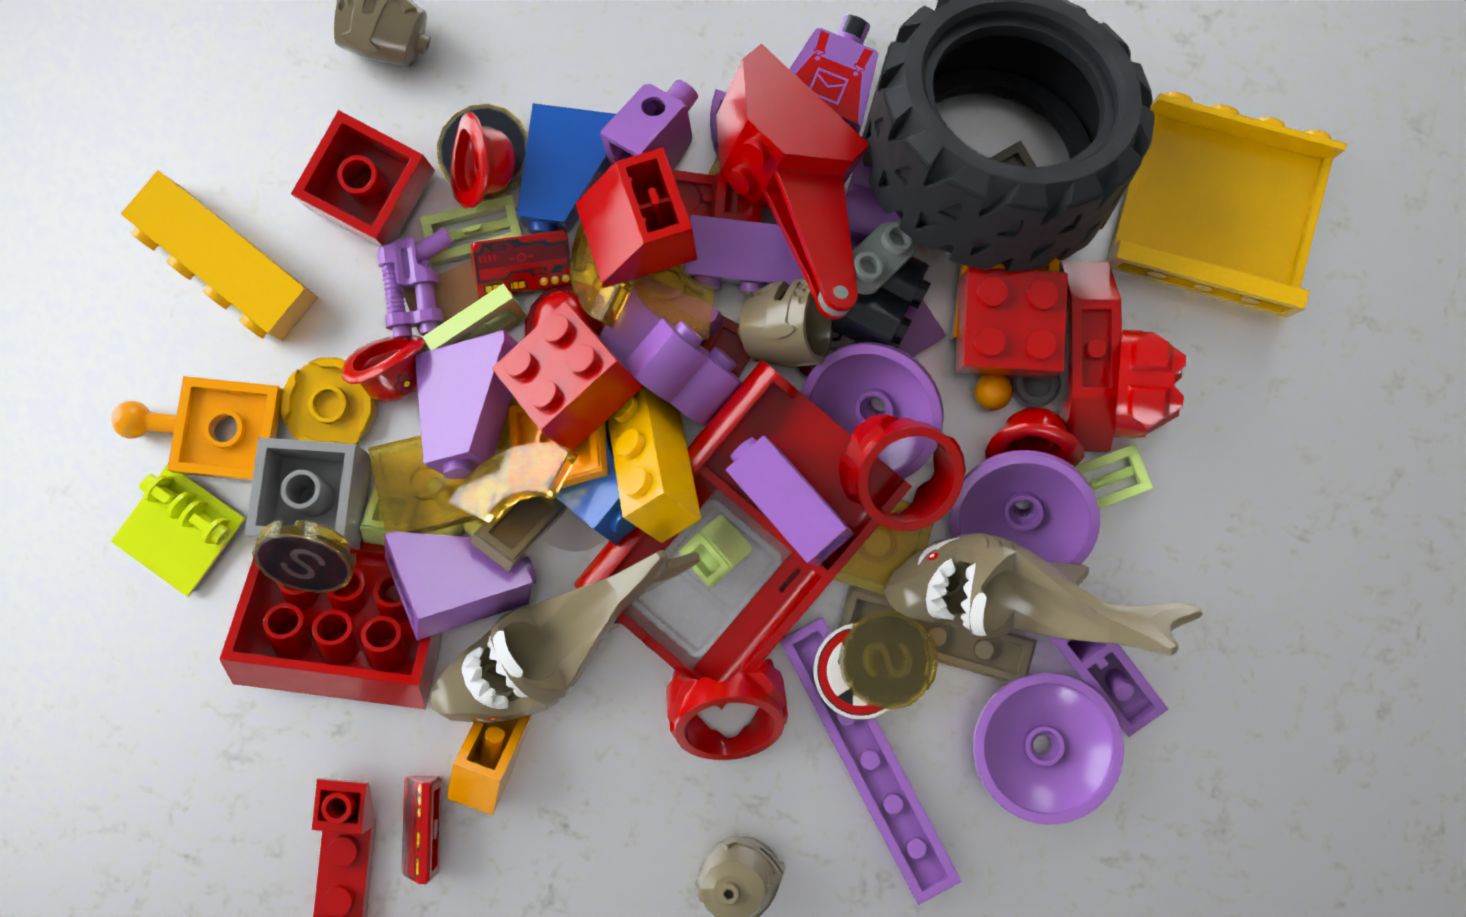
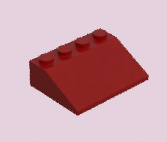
M361 542L360 550L332 548L348 563L350 576L342 586L334 590L319 592L300 590L273 579L260 568L254 554L219 658L232 684L426 710L437 666L442 633L421 640L416 639L385 560V545Z

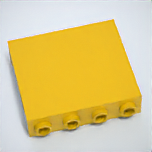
M1159 93L1152 101L1150 108L1155 115L1151 145L1141 161L1139 169L1124 192L1106 262H1109L1111 269L1283 317H1289L1304 310L1310 290L1302 289L1301 284L1333 159L1346 150L1347 143L1332 140L1330 134L1320 130H1305L1302 132L1287 128L1283 121L1276 118L1261 117L1254 119L1239 115V111L1231 106L1213 105L1210 107L1192 102L1193 99L1183 93Z

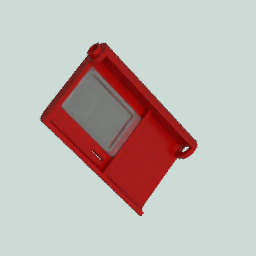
M761 360L687 448L701 520L663 543L635 526L617 545L609 541L574 582L575 588L577 589L609 578L661 550L666 552L667 559L681 556L678 551L718 515L722 514L752 546V552L711 588L690 568L684 573L644 593L620 613L617 620L673 669L683 671L689 678L698 680L703 677H709L717 682L728 681L737 672L749 673L755 670L759 663L766 659L880 525L868 515L860 504L852 502L847 498L840 482L838 467L841 456L845 454L851 442V434L766 362ZM764 435L773 442L855 533L819 566L808 564L726 471L734 462L730 458L731 454L749 438L753 437L758 441ZM877 457L870 469L868 491L872 502L883 511L890 513L912 486ZM720 704L716 706H718L722 710L726 704Z

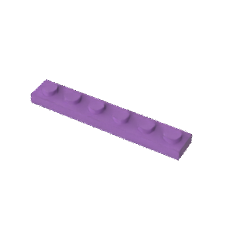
M820 617L784 636L780 642L917 904L920 905L962 881L876 718L852 719L842 716L832 710L821 698L814 680V660L820 645L831 632L823 617Z

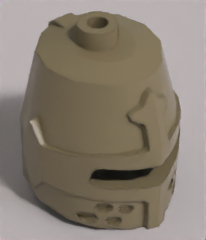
M337 0L334 18L335 44L342 49L371 61L406 67L412 66L417 59L418 52L425 54L431 42V36L425 34L426 11L412 0Z
M805 278L795 279L791 285L785 281L772 282L752 292V297L744 301L737 334L744 350L754 362L763 360L767 364L783 367L819 365L824 363V358L829 354L833 340V330L831 327L834 320L823 316L819 312Z
M731 836L717 843L703 862L695 882L696 894L700 902H703L706 909L715 917H760L769 908L777 894L785 871V865L783 861H779L777 855L766 844L754 838Z

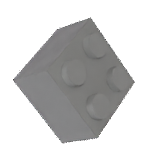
M258 437L244 535L260 542L270 537L283 535L299 536L324 543L334 549L360 550V525L365 512L372 456L356 444Z

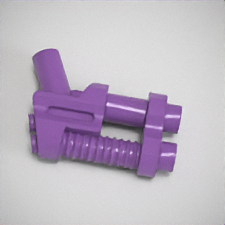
M443 227L419 243L412 236H407L404 239H396L392 243L378 248V265L383 268V285L385 286L386 309L388 310L385 316L386 329L392 330L393 339L411 338V328L420 327V333L424 336L437 328L439 324L444 323L443 309L437 308L434 286L439 284L438 273L429 269L428 262L429 259L454 244ZM415 288L418 310L406 312L404 291L402 289Z

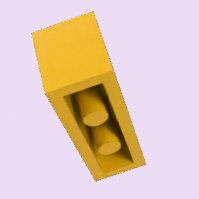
M641 384L643 388L608 419L623 518L663 543L701 520L680 411Z

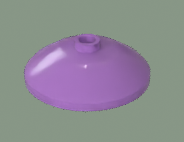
M860 342L836 349L824 358L823 364L816 365L813 368L801 391L804 396L849 434L853 433L858 424L876 415H891L899 419L911 418L928 423L940 431L943 430V403L940 392L931 375L911 355L883 343ZM873 398L881 399L886 409L884 411L876 410L872 406L871 400ZM906 437L891 443L877 457L900 477L905 479L918 471L928 461L935 451L937 443L926 437Z
M1010 451L995 455L981 462L964 477L959 497L950 509L952 537L974 533L999 536L1025 547L1046 562L1082 564L1093 550L1100 528L1098 501L1087 479L1065 460L1039 451ZM1021 500L1032 503L1031 507L1027 509H1020L1015 504Z
M1035 673L1009 682L989 699L976 723L973 738V755L981 782L992 798L1004 809L1030 822L1062 824L1077 820L1091 813L1110 795L1121 773L1124 758V741L1115 713L1096 690L1070 676L1057 673ZM1045 735L1048 738L1049 746L1044 752L1037 753L1033 747L1034 740L1038 736Z

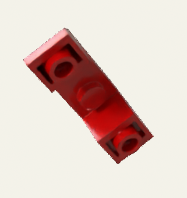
M1061 261L1059 272H1068L1066 308L1068 310V400L1060 404V417L1065 421L1068 432L1073 434L1083 444L1084 452H1109L1116 427L1122 339L1121 297L1109 262Z
M319 778L316 783L312 830L322 831L313 917H367L376 832V819L369 782Z

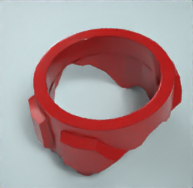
M1122 329L1115 437H1145L1147 434L1178 417L1180 408L1183 407L1184 395L1174 384L1182 378V369L1186 366V355L1154 332Z
M891 415L871 416L856 426L850 436L851 442L845 454L841 456L838 467L843 491L850 501L860 504L868 515L880 525L897 531H913L927 527L941 519L952 508L961 492L966 472L964 455L960 445L954 438L945 435L938 428L928 423L911 418L899 419ZM920 436L936 441L938 447L933 452V476L917 488L912 503L904 510L894 513H887L875 505L869 495L868 477L877 456L891 443L902 438Z
M769 658L761 661L755 670L749 673L737 672L728 681L717 682L709 677L696 680L689 678L683 671L674 670L672 680L666 687L667 718L670 723V732L676 738L681 748L700 758L734 760L755 755L774 744L781 736L784 725L787 723L788 711L784 680L781 672L774 668L773 662ZM726 703H744L759 707L751 723L744 726L740 733L732 738H726L717 730L710 729L697 713L709 707Z

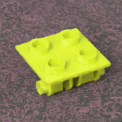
M167 464L158 477L151 473L141 481L139 489L144 492L143 498L112 538L111 542L186 597H189L246 518L187 475L168 471Z

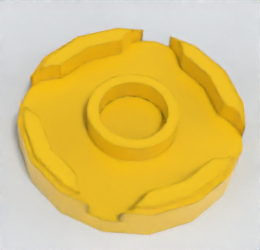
M317 358L304 365L300 370L297 369L288 378L281 393L280 413L285 425L288 426L289 431L296 440L358 445L371 432L378 417V400L371 398L361 384L351 385L342 379L341 370L345 360L340 358Z

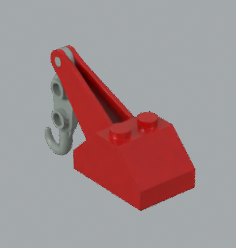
M761 43L742 59L716 114L720 172L726 176L732 189L747 198L754 206L771 208L810 288L819 312L829 319L838 320L845 317L856 303L858 293L872 294L879 290L910 259L915 251L917 242L900 229L899 225L902 219L878 226L852 251L844 184L870 144Z

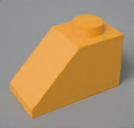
M532 715L490 723L474 722L453 763L447 799L493 815L511 777Z

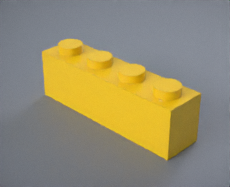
M159 170L153 174L121 212V215L135 226L130 231L131 235L153 251L158 246L162 247L171 255L166 261L167 264L189 280L194 275L199 277L207 284L203 290L204 294L224 309H227L231 304L244 314L239 322L262 339L268 333L283 341L319 298L189 192Z

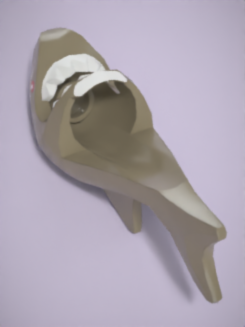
M984 533L957 535L939 540L921 549L892 573L883 589L889 604L897 612L909 618L933 623L957 621L963 623V626L970 630V634L978 638L994 639L1005 636L1012 630H1018L1062 639L1122 644L1167 655L1176 654L1178 651V644L1173 638L1172 630L1203 615L1201 608L1193 604L1169 603L1131 607L1103 602L1079 587L1088 576L1089 567L1082 564L1046 562L1034 552L1013 541Z
M661 550L609 578L571 590L530 607L514 609L504 614L481 639L464 650L441 674L430 695L432 709L450 721L475 723L505 721L546 711L549 707L556 705L560 698L568 693L569 688L573 687L579 680L604 636L621 624L617 620L620 613L644 593L697 565L700 561L699 554L693 552L667 559L666 552Z

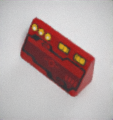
M566 230L479 241L471 244L469 254L478 299H481L502 284H505L512 294L573 285Z
M407 776L404 779L401 870L405 877L418 884H427L439 873L442 781L440 776Z

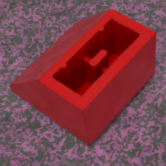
M663 147L616 161L575 203L603 289L697 260L693 228Z

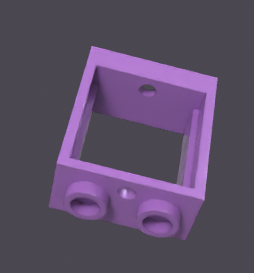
M764 435L758 441L753 437L749 438L731 454L730 458L734 462L726 471L808 564L819 566L855 534L783 452Z

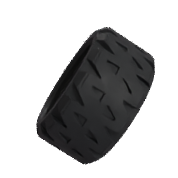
M938 0L935 11L926 5L918 9L901 25L896 41L891 42L888 46L862 136L870 144L863 155L864 166L873 167L868 181L883 210L886 213L896 212L902 219L899 227L905 234L927 250L932 251L939 248L950 253L949 260L980 270H989L998 264H1003L1006 272H1015L1045 267L1055 258L1059 261L1065 260L1087 246L1097 232L1103 229L1151 145L1155 115L1150 110L1153 100L1152 91L1141 64L1131 61L1129 46L1105 22L1100 24L1090 17L1083 7L1068 0ZM971 93L993 94L1017 101L1039 113L1055 128L1066 146L1070 160L1043 167L1015 166L993 160L973 150L960 140L947 126L936 104L954 96Z

